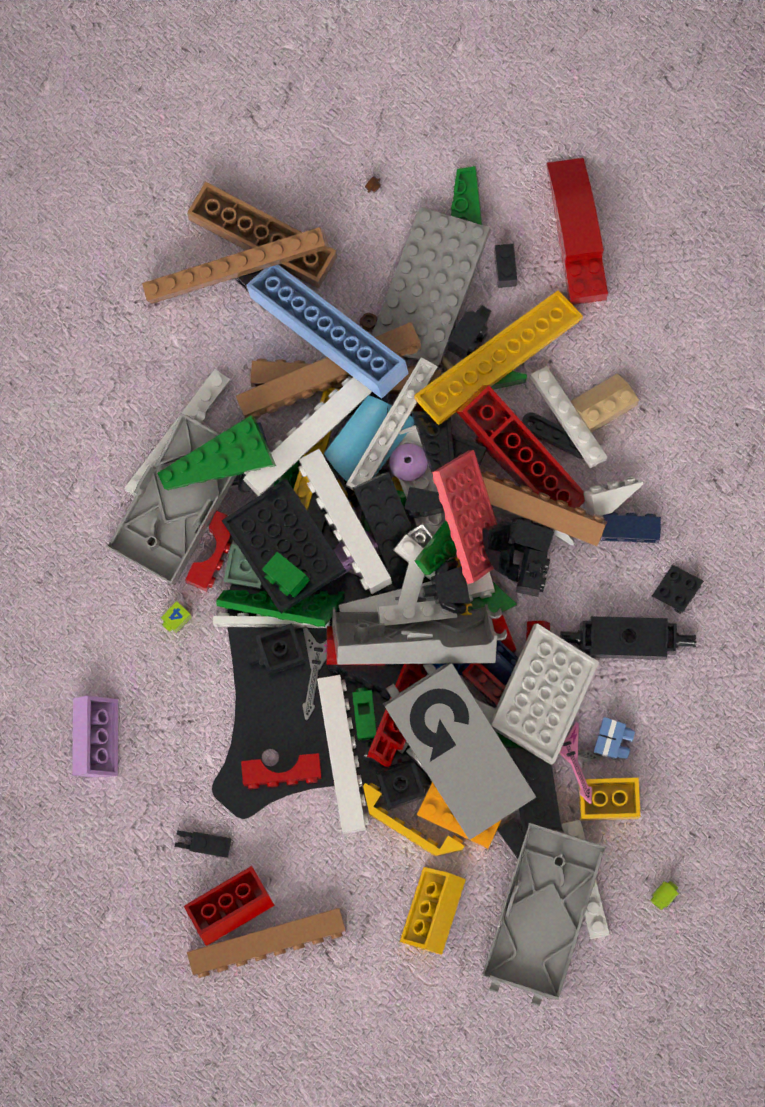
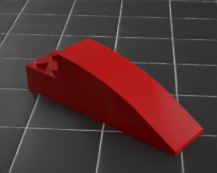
M584 158L548 162L547 170L568 300L572 305L607 300L608 290L602 260L604 249Z
M482 385L456 410L457 414L478 436L475 440L481 446L487 448L486 452L520 486H527L532 489V492L537 494H547L554 501H565L569 507L574 509L575 507H580L585 502L584 491L489 385Z

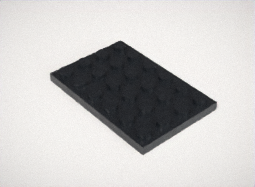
M287 479L282 480L222 520L281 614L346 572V569ZM276 552L280 553L306 574L310 580L295 598L290 594L286 596L278 589L280 586L276 582L271 584L264 578L266 574L262 569Z

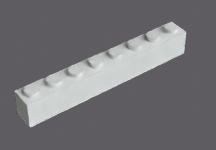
M349 376L342 382L343 387L339 391L335 389L328 395L330 399L325 404L320 402L314 408L316 412L312 416L307 414L300 421L302 425L299 428L293 427L286 434L288 436L287 439L283 442L280 439L272 447L274 450L271 452V455L275 461V467L244 472L246 476L243 480L260 496L354 410L372 391L354 377L351 378Z
M320 449L300 458L301 466L298 468L302 476H307L310 481L307 483L312 493L316 492L318 496L316 501L320 509L324 508L326 510L325 518L329 525H334L336 530L333 532L337 540L343 541L345 546L342 548L347 558L351 556L354 561L351 565L356 574L360 572L363 578L360 581L364 589H369L371 594L392 584L390 575Z
M490 572L476 582L467 584L470 602L473 601V598H487L492 596L491 593H495ZM431 581L422 583L418 597L424 598L422 586L432 585ZM401 589L339 605L340 612H378L377 607L397 605L398 600H395V597H400ZM434 596L426 597V601L435 600Z
M340 675L318 678L342 833L366 830L365 825H369L367 813L363 814L362 806H366L364 794H360L359 787L362 786L361 775L356 773L359 762L358 756L353 755V748H356L355 737H350L349 729H353L351 717L347 718L346 710H350L348 698L344 699L343 691H347L345 679L341 680Z

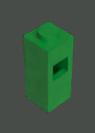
M358 688L356 692H352L358 741L374 739L377 731L372 690Z

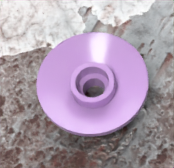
M415 444L400 445L390 456L389 463L392 473L403 481H414L420 478L428 466L424 450ZM406 458L412 459L410 463H405Z

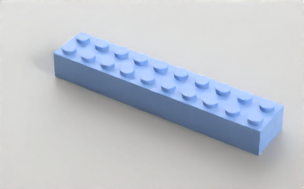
M275 265L263 269L247 284L251 299L381 399L409 374L404 359L281 266Z

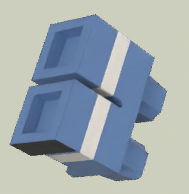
M604 717L593 754L613 760L617 758L628 759L630 748L620 745L622 739L632 742L635 731L627 728L624 723Z

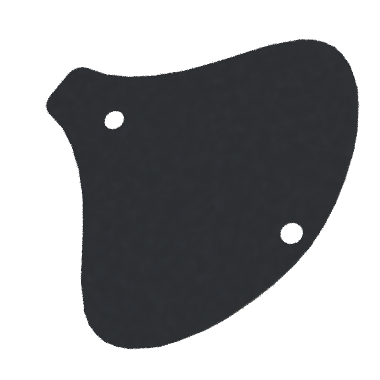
M347 572L311 595L320 594V591H328V595H338V592H345V599L341 603L344 604L379 595L380 590L371 594L369 589H364L360 581L363 579L362 577ZM232 584L229 589L247 590L249 594L266 591L263 585L262 589ZM227 609V613L230 614L229 616H237L238 613H244L239 610ZM247 613L249 616H256L254 613ZM228 627L236 695L235 722L231 745L225 763L213 782L212 793L221 804L238 818H249L268 804L291 794L310 789L335 786L318 681L313 701L315 708L308 720H305L303 703L306 702L311 667L303 628H294L305 663L268 675L265 665L260 666L259 663L249 665L247 656L256 653L255 649L259 648L256 640L257 635L279 627ZM307 628L317 643L322 644L327 640V628ZM278 646L277 651L279 653H283V649L285 648ZM325 661L319 670L318 678L340 675L341 680L345 679L347 691H343L344 699L348 698L350 710H346L347 718L351 717L353 729H349L350 737H355L356 748H353V755L358 756L359 762L356 773L361 775L362 786L365 783L368 785L373 783L376 786H380L376 771L386 767L376 765L374 761L367 762L363 760L368 743L373 742L374 739L358 741L352 692H356V689L364 687L358 681L352 682L346 679L345 675L340 672L336 674L329 671L328 667L325 666ZM404 664L385 665L401 672ZM373 689L372 697L377 731L386 710L383 703L389 701V699L384 698L380 695L379 691ZM273 749L279 755L278 762L273 766H267L264 763L263 765L272 772L283 773L295 766L299 755L319 753L322 779H318L316 783H306V780L298 781L297 785H287V782L279 783L277 787H267V784L259 785L260 788L248 789V786L244 787L241 761L257 759L262 761L263 752ZM395 752L397 760L402 759V762L412 759L407 752L404 756ZM415 763L422 786L431 785L432 781L428 774ZM398 780V784L395 786L404 787L406 782Z

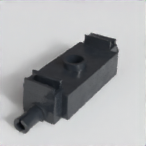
M591 616L589 621L580 623L578 632L560 631L561 639L568 643H577L579 650L589 653V656L592 658L666 660L667 655H676V648L678 646L696 647V635H679L677 633V624L668 623V618ZM586 628H591V646H586ZM632 630L636 634L635 641L630 643L624 641L622 637L623 632ZM669 630H673V648H668Z

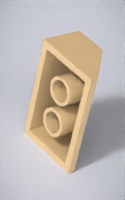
M616 374L570 402L592 433L636 407L639 399L630 385L619 374Z

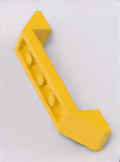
M373 783L369 785L364 784L363 788L370 816L435 857L459 852L464 849L465 846L462 845L463 840L455 835L452 838L448 836L439 849L437 847L438 843L430 838L425 840L420 837L421 832L413 827L409 830L404 826L405 822L397 817L394 819L387 816L389 812L380 806L376 809L375 805L382 796V793L379 792L380 788Z

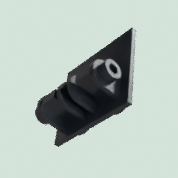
M672 565L652 597L675 608L674 610L681 614L685 612L686 607L692 601V598L695 597L696 592L701 588L704 581Z

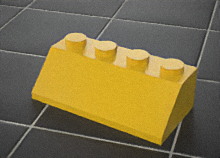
M423 867L400 942L442 955L466 879L448 872Z

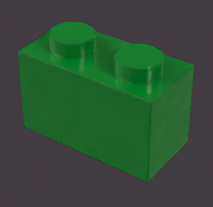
M278 552L262 569L266 574L264 578L271 584L276 582L280 586L278 589L286 596L290 594L295 598L310 581L306 574Z

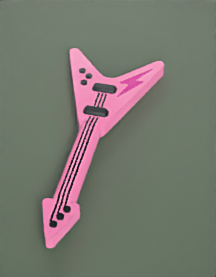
M575 722L568 737L565 738L559 754L571 764L581 788L580 795L591 804L592 788L588 787L578 763L579 723Z

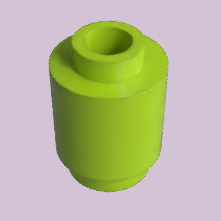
M663 881L652 894L653 897L650 901L657 908L663 910L679 895L677 892L678 887L671 881L668 883Z

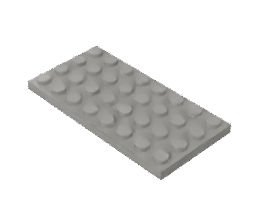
M420 207L372 336H379L411 322L420 340L421 348L414 354L403 356L417 361L422 357L440 368L448 347V338L455 328L491 231L490 227Z

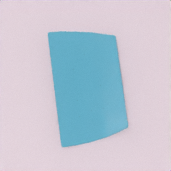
M370 395L365 398L324 452L334 469L347 482L387 416V407L388 412L392 405ZM409 416L401 430L412 427L415 424L412 416ZM400 433L398 434L396 440L394 441L393 445L388 451L386 457L384 458L383 462L378 468L376 474L379 472V470L391 456L392 452L401 443V441L404 439L407 433L401 435Z

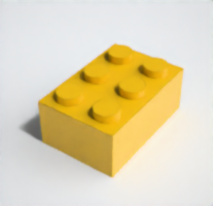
M639 778L585 779L588 787L592 788L591 804L580 795L581 788L578 783L580 821L639 819L641 817Z

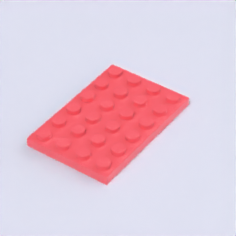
M470 450L432 472L433 481L438 489L439 500L443 505L445 519L449 524L451 538L455 543L457 557L460 559L462 573L466 578L467 584L476 582L494 569L485 552L482 534L483 528L497 525L475 452Z

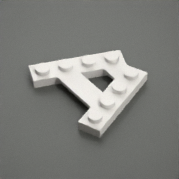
M404 535L394 548L397 554L409 562L398 604L377 607L379 624L385 623V626L457 618L456 613L442 609L440 604L435 603V600L417 602L424 573L414 560L424 548L408 535ZM435 571L425 576L431 580V577L435 576Z

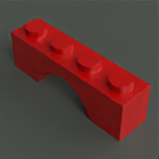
M219 511L215 512L209 526V532L216 540L215 552L206 561L193 562L185 579L187 584L206 592L209 588H213L216 581L214 575L217 570H221L224 563L222 557L224 553L228 554L232 544L230 543L232 536L222 522L228 515Z
M319 753L299 755L295 766L283 773L270 771L263 765L261 759L241 761L244 787L248 786V789L260 788L259 785L267 784V787H277L279 783L287 782V785H297L298 781L306 780V783H316L318 779H322Z

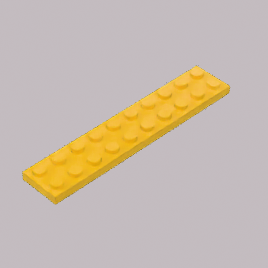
M557 290L414 395V399L440 425L456 413V410L482 385H489L491 387L581 321L583 315Z

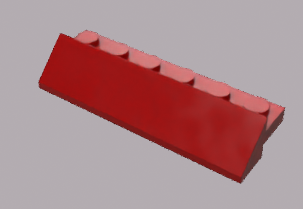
M423 664L403 665L395 685L399 693L426 676L427 671ZM387 710L384 712L367 757L373 758L383 766L390 767L396 750H403L406 740Z

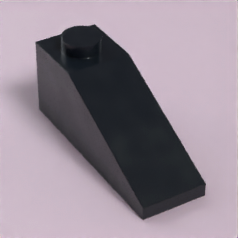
M409 487L404 508L409 517H428L444 512L438 492Z

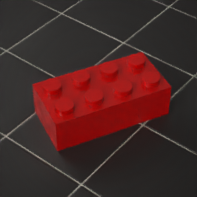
M250 866L184 905V908L205 945L208 946L275 905L254 868Z

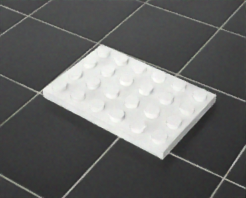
M534 624L489 722L496 732L549 764H554L599 662L541 625Z

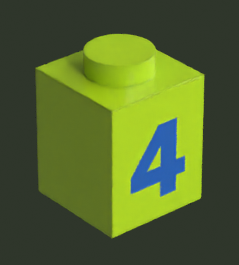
M176 601L161 617L163 621L162 626L168 632L173 630L177 633L192 616Z

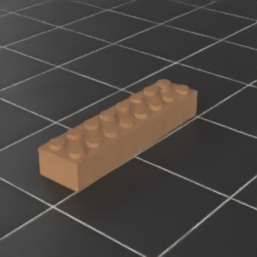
M206 181L187 212L190 221L244 250L302 233ZM329 247V249L278 265L293 276L319 289L337 259V251Z

